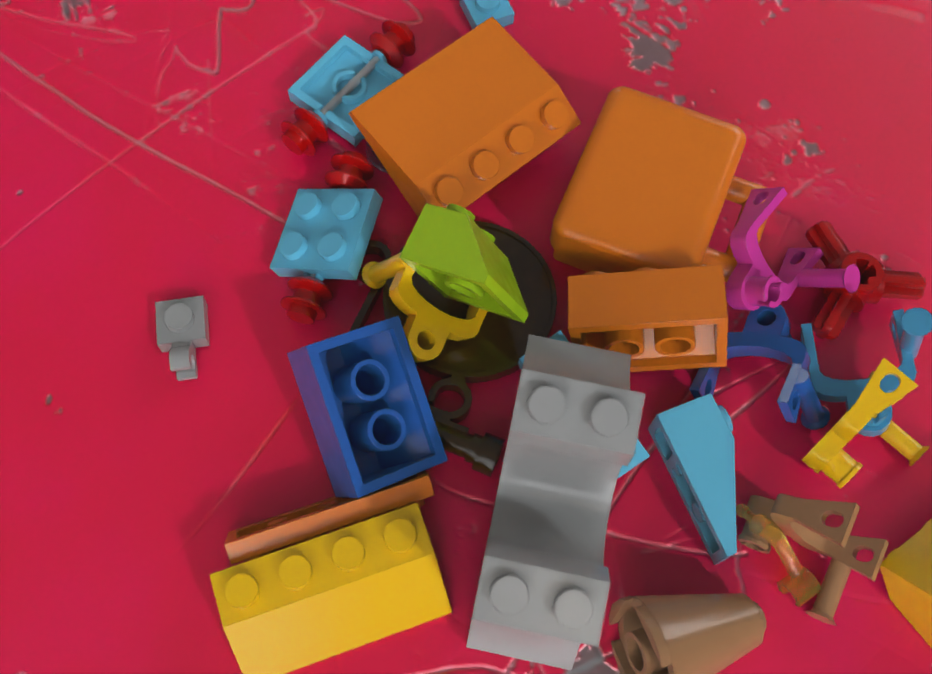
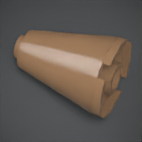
M743 593L627 596L615 601L609 614V625L618 623L620 639L611 641L620 674H717L760 646L763 642L767 626L761 607Z

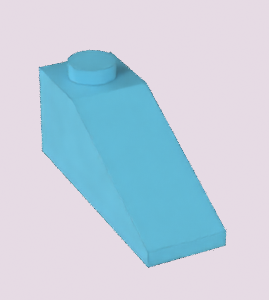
M709 393L657 414L648 427V431L713 564L716 565L737 553L735 442L732 434L733 424L728 412L723 406L717 405L712 394Z

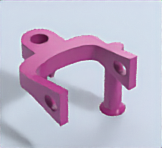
M784 187L751 189L740 219L730 236V247L738 264L727 281L726 299L729 306L733 309L754 311L759 309L760 306L778 307L782 301H787L791 297L796 287L846 288L848 292L853 293L860 284V271L855 264L849 265L846 269H812L823 255L820 248H788L777 277L762 255L758 244L757 232L758 228L788 193Z

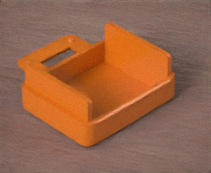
M626 86L612 89L606 98L553 219L550 243L554 248V259L586 272L601 271L605 273L629 272L642 267L655 269L681 268L694 263L706 265L723 264L724 280L727 282L738 264L733 256L730 241L725 253L708 247L724 201L726 199L742 205L735 224L736 226L751 189L767 188L734 175L746 144L744 131L737 125ZM767 219L758 228V244L764 231Z

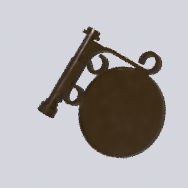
M474 221L481 229L495 237L494 244L508 258L529 315L525 323L488 311L479 333L475 337L461 341L447 339L439 356L425 362H415V365L431 375L442 378L434 383L429 390L428 403L444 450L465 458L464 461L473 464L472 470L491 477L502 452L505 439L487 432L484 436L476 433L472 435L469 433V428L457 424L468 416L471 409L472 395L466 383L488 382L500 379L519 370L518 361L519 358L525 355L529 334L548 338L556 314L557 294L552 273L546 261L534 246L507 228L487 222ZM375 240L369 241L365 255L376 254L382 257L383 260L392 257L391 251L385 244ZM361 267L357 279L364 283L362 279L363 268ZM416 271L414 272L412 284L427 302L450 316L466 319L469 309L468 304L444 297ZM394 277L386 280L383 287L370 289L350 331L364 327L382 290L385 320L399 315L404 327L408 316L394 305L389 296V288ZM444 391H455L464 400L462 407L453 412L443 411L434 407L436 398Z

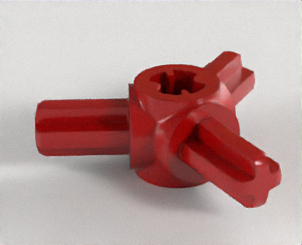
M820 221L806 231L805 235L811 246L822 250L823 255L820 259L826 266L825 269H846L849 265L855 264L859 268L861 277L859 287L853 293L848 292L846 288L823 289V296L826 300L811 323L812 330L816 332L815 335L818 338H826L828 340L838 338L851 313L860 312L866 303L877 304L881 297L918 300L923 297L926 278L920 273L884 270L882 263L873 256L859 250L850 252L831 223L827 221Z

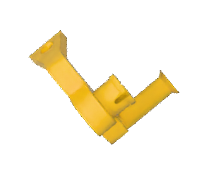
M402 252L379 263L375 261L368 262L363 267L362 279L368 287L373 289L383 287L386 280L394 277L389 288V296L394 305L408 316L403 329L414 362H425L439 356L447 339L461 341L473 338L479 333L488 311L469 305L466 319H460L437 309L427 302L412 284V276L415 271L400 258Z
M885 358L881 360L875 372L872 371L868 377L870 380L855 404L802 459L816 474L822 471L840 489L863 467L860 462L853 459L842 448L872 418L875 419L880 412L890 405H894L919 386ZM886 375H894L899 380L898 387L891 393H886L880 388V382ZM892 420L888 429L879 435L909 460V467L930 447L922 446Z

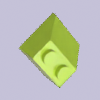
M425 203L400 258L444 297L525 323L529 315L508 258L494 244L495 237L481 229L474 222L475 215L464 207L450 203L446 208Z

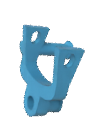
M911 308L904 312V309L893 310L889 327L900 363L898 369L915 381L917 371L914 359L918 355L924 336L932 331V314L922 308ZM811 323L801 324L800 340L806 346L811 363L808 373L818 398L827 402H845L846 410L848 411L855 404L870 378L839 380L824 376L819 370ZM886 375L880 382V388L886 393L893 392L899 385V380L894 375ZM892 405L880 412L875 419L872 418L858 433L868 437H875L884 433L892 420Z

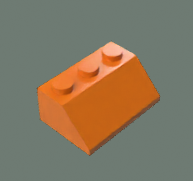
M694 263L681 268L668 269L642 267L629 272L605 273L591 271L583 275L568 276V330L571 342L630 354V372L727 367L728 312L723 264L706 265Z

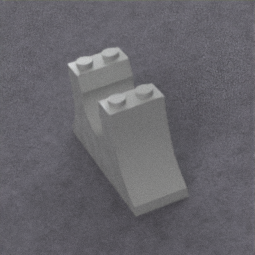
M529 334L466 644L467 648L572 671L581 643L599 647L610 588L608 567L604 566V546L609 512L622 465L627 466L635 453L645 393L630 391V354Z

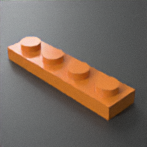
M424 470L360 498H337L334 496L230 531L224 545L231 564L243 560L247 562L276 552L278 548L308 541L325 535L328 531L360 523L392 509L397 510L414 503H418L420 508L425 504V498L435 494L429 475Z

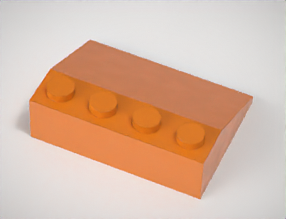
M493 16L348 113L418 218L425 203L446 208L451 203L466 208L581 124L580 119L559 85Z

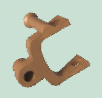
M781 493L777 495L776 500L758 495L750 496L743 513L747 520L741 534L737 538L741 544L758 552L769 554L771 544L777 532L789 536L795 542L811 551L831 557L813 608L805 612L819 621L836 626L833 617L851 569L875 582L889 544L886 539L850 536L860 509L857 503L803 499ZM832 514L844 517L842 525L836 528L827 526L825 520ZM862 549L870 550L874 553V557L869 562L856 560L858 551Z

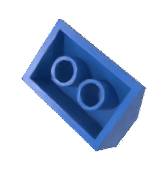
M399 315L287 353L337 498H360L448 461Z

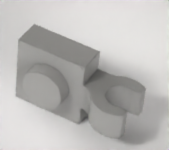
M204 296L155 302L157 346L162 353L169 352L170 370L172 372L176 371L178 381L197 379L196 348L210 346L208 307Z

